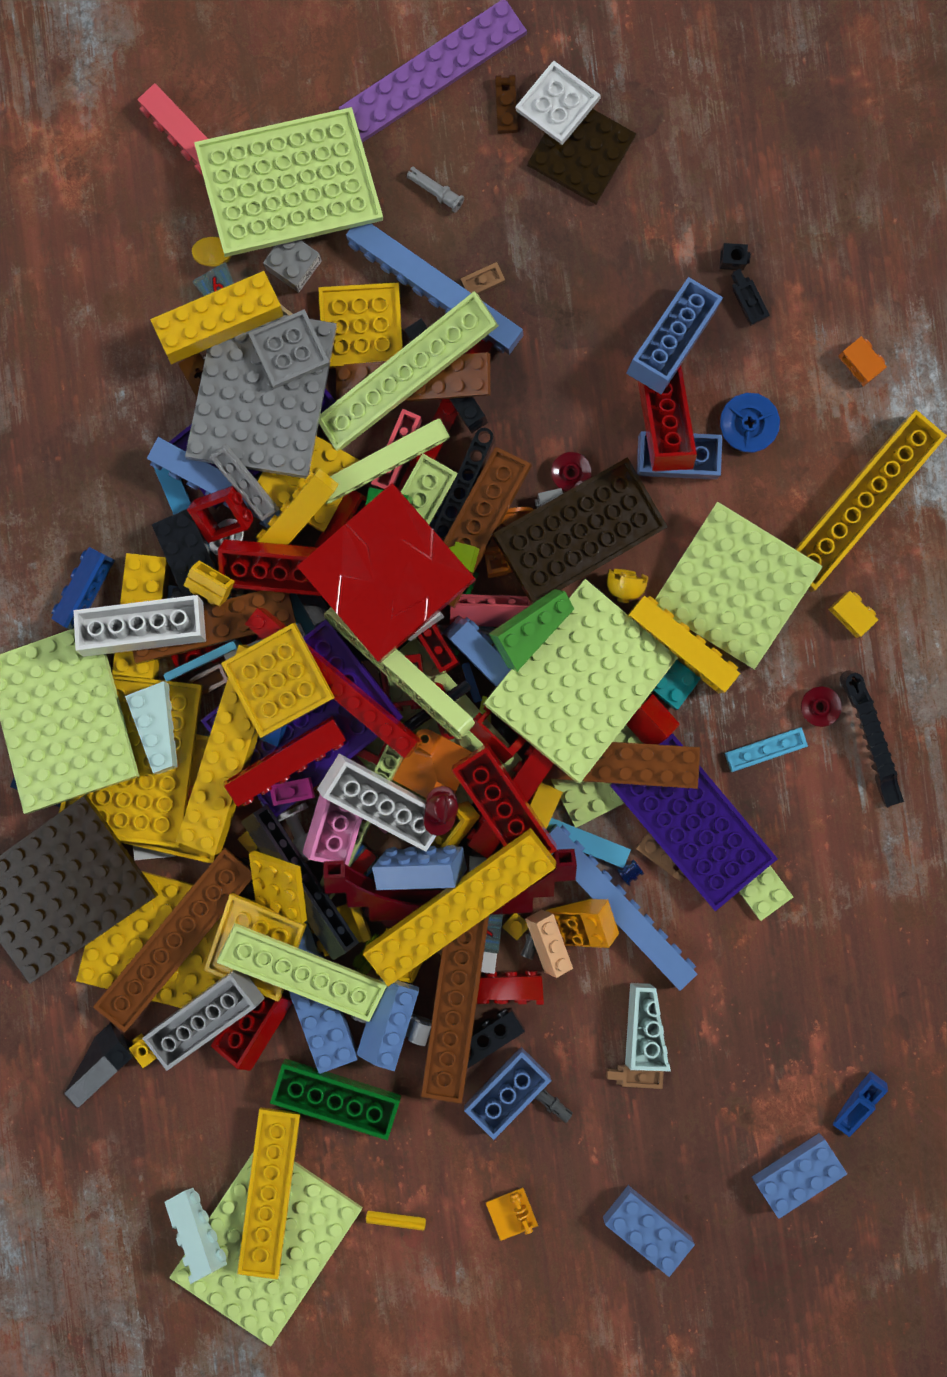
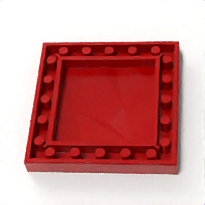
M393 483L297 565L304 576L379 663L385 660L476 581L475 577Z

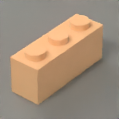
M540 910L525 918L544 972L558 978L572 970L573 967L554 914Z

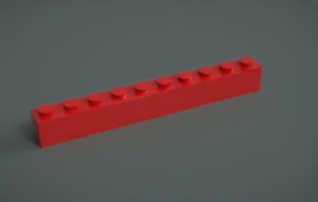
M257 608L245 623L262 639L287 627L265 608ZM307 644L335 697L334 700L403 758L410 757L423 740Z

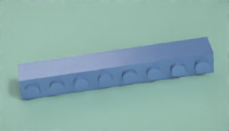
M160 437L157 438L147 457L151 461L150 465L160 471L162 467L169 470V476L180 480L182 477L188 481L186 485L195 490H198L199 487L206 490L205 495L233 486L219 469L206 462L186 459V452ZM243 499L247 508L252 512L253 517L260 519L257 516V514L252 510V508L247 504V502ZM278 509L277 512L264 521H260L259 524L268 528L269 525L267 523L274 515L279 516L281 511Z

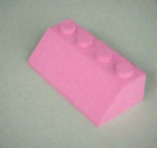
M320 794L302 853L309 860L323 863L324 861L345 860V864L349 865L363 818L328 801Z

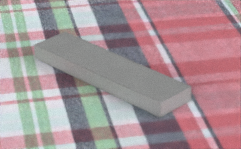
M227 444L210 455L209 458L241 494L242 498L261 521H264L278 511L279 507Z

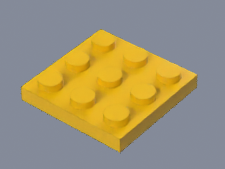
M255 850L249 853L255 902L270 908L276 913H281L300 924L307 921L300 866Z

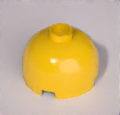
M609 569L607 577L609 592L613 596L618 597L617 601L629 603V600L641 597L645 592L648 582V576L641 574V577H638L635 571L614 569V572Z

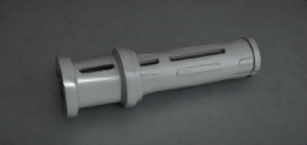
M414 166L410 168L412 172L408 171L407 179H410L436 196L439 203L446 204L452 208L454 213L460 209L464 196H458L448 186H441Z

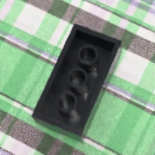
M186 509L151 524L183 597L195 595L183 585L191 567L196 562L201 561L219 572L206 539Z

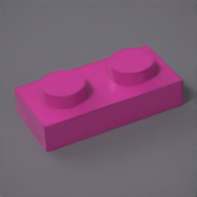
M311 777L274 784L270 790L273 806L315 798Z

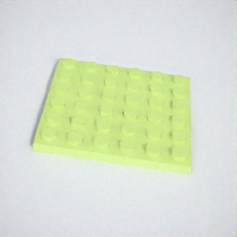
M717 501L655 600L659 603L657 606L663 611L667 609L674 615V620L679 623L683 622L690 630L755 670L823 566Z

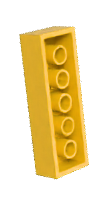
M262 271L150 320L170 364H174L283 317V312L265 271Z
M126 553L120 604L167 599V587L169 586L171 568L166 557ZM133 651L114 653L112 674L158 680L160 659L136 664Z
M643 596L627 615L678 657V661L700 677L702 681L718 694L725 693L741 674L737 671L738 667L729 660L726 662L722 659V654L717 649L707 647L705 645L706 641L701 636L691 634L689 632L690 628L686 624L676 622L673 619L674 615L670 611L660 609L657 606L659 603L654 598Z

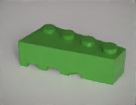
M554 589L490 632L489 635L506 666L518 672L574 610V607L565 591Z

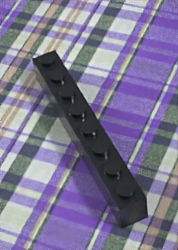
M268 804L244 819L241 823L261 853L300 866L307 922L332 960L347 953L356 946L359 941L329 896L325 894V890Z

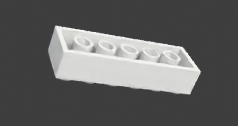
M198 595L73 610L75 648L83 657L206 642L203 601Z
M340 753L317 788L321 796L328 801L426 852L436 835L430 834L424 826L426 800Z

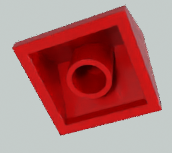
M652 694L642 703L626 725L643 744L659 745L675 731L680 723Z

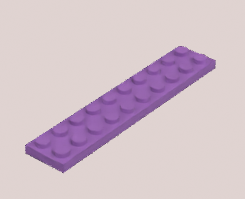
M501 0L340 106L339 110L352 107L363 143L525 36L527 30L508 2Z

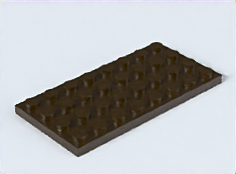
M627 457L492 534V537L531 604H533L552 590H562L668 526Z

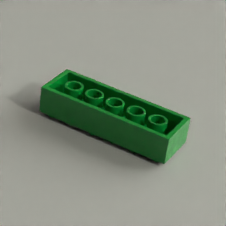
M285 1058L270 1104L388 1141L401 1095L330 1072L319 1074L317 1068Z

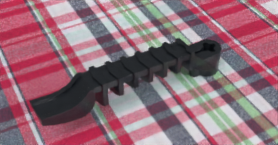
M847 670L841 674L840 683L852 707L857 710L855 716L860 719L859 728L863 729V739L867 740L868 743L866 748L871 752L869 759L874 761L871 767L878 772V775H875V781L884 805L888 808L904 802L898 785V774L894 768L895 764L891 759V752H889L887 747L888 743L884 738V731H882L880 726L881 722L877 717V710H875L873 705L874 701L866 689L864 679L860 674Z

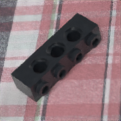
M503 1008L496 1013L497 1017L491 1021L489 1019L484 1020L479 1024L480 1028L472 1033L471 1053L469 1054L467 1069L525 1032L524 1026L512 1008L508 1010ZM502 1024L506 1029L503 1033H497L494 1030L495 1026ZM484 1035L489 1040L485 1044H480L477 1038Z

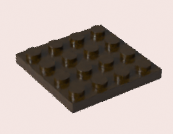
M592 109L563 145L547 133H544L527 166L597 205L637 133Z

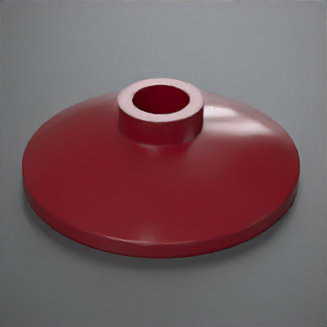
M563 453L553 462L551 468L552 480L558 488H562L563 491L567 492L591 478L590 463L580 453ZM573 470L574 476H568L567 471Z
M819 686L812 688L802 698V715L807 722L814 726H829L841 714L842 704L840 697L834 690L828 687ZM818 703H821L823 705V708L820 711L816 708V705Z

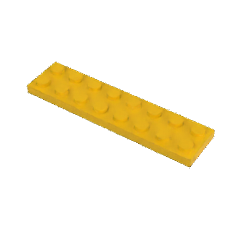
M262 1107L259 1109L237 1272L239 1275L279 1279L301 1115L299 1112Z

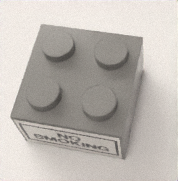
M297 240L276 245L263 264L268 272L299 293L322 260L316 250L303 241Z

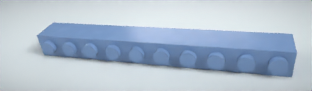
M373 224L350 228L346 234L349 242L348 245L353 250L363 252L365 258L370 262L374 263L376 261L379 263L383 271L396 275V279L403 285L409 284L417 295L421 297L423 295L426 296L436 308L440 306L445 310V313L449 312L471 294ZM484 303L499 326L482 340L485 342L489 340L494 344V348L500 353L506 352L510 355L524 336L523 329Z
M555 824L548 832L555 841L557 850L575 849L577 863L576 881L593 899H608L616 924L681 991L697 975L694 970L696 967L689 958L684 960L680 956L682 951L675 943L670 945L666 941L668 936L661 929L656 930L652 926L655 922L647 914L643 916L638 911L641 907L633 899L629 901L624 896L627 892L619 884L616 887L612 884L610 874L605 869L601 872L596 867L599 863L590 854L587 857L582 852L585 848L577 840L573 842L568 837L571 833L563 825L559 827Z

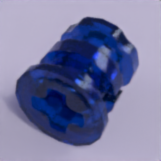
M634 859L629 866L625 865V869L622 871L620 869L617 870L628 886H631L630 882L632 880L636 881L639 875H644V872Z

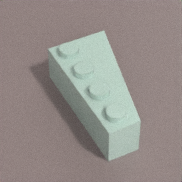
M165 681L125 696L152 772L158 775L178 767L173 733L174 725L171 714L172 706L169 695L170 687Z
M630 983L625 1065L630 1070L671 1071L670 1064L668 1063L667 1047L664 1041L663 1025L661 1024L657 991L651 984Z
M194 1188L185 1190L165 1201L172 1228L178 1231L177 1244L183 1248L185 1257L182 1258L184 1266H189L191 1275L188 1277L190 1284L227 1265L226 1254L220 1249L217 1242V1234L211 1228L208 1222V1214L203 1210L200 1204V1196Z

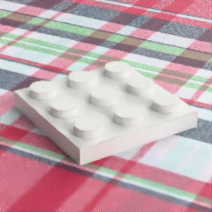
M553 61L515 108L518 113L563 145L601 99V96Z

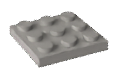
M305 309L248 333L273 389L330 366V362Z

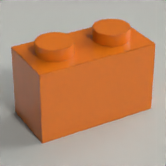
M862 336L838 355L863 387L887 368L883 357L876 354L872 349V344Z

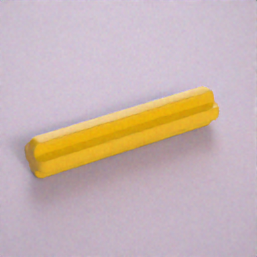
M367 1211L366 1223L422 1231L425 1230L426 1219L421 1217Z

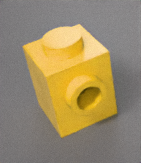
M141 1033L132 1040L133 1045L129 1050L142 1068L154 1061L156 1056L142 1039L144 1036Z

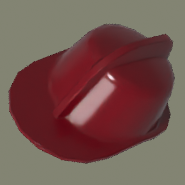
M436 787L427 796L424 826L432 835H444L454 825L458 812V803L454 791L449 787Z

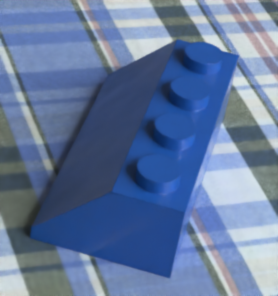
M91 547L83 551L80 557V565L73 570L71 582L64 587L61 593L62 599L52 610L53 616L51 619L67 629L72 630L74 628L73 610L91 607L115 562L114 559Z

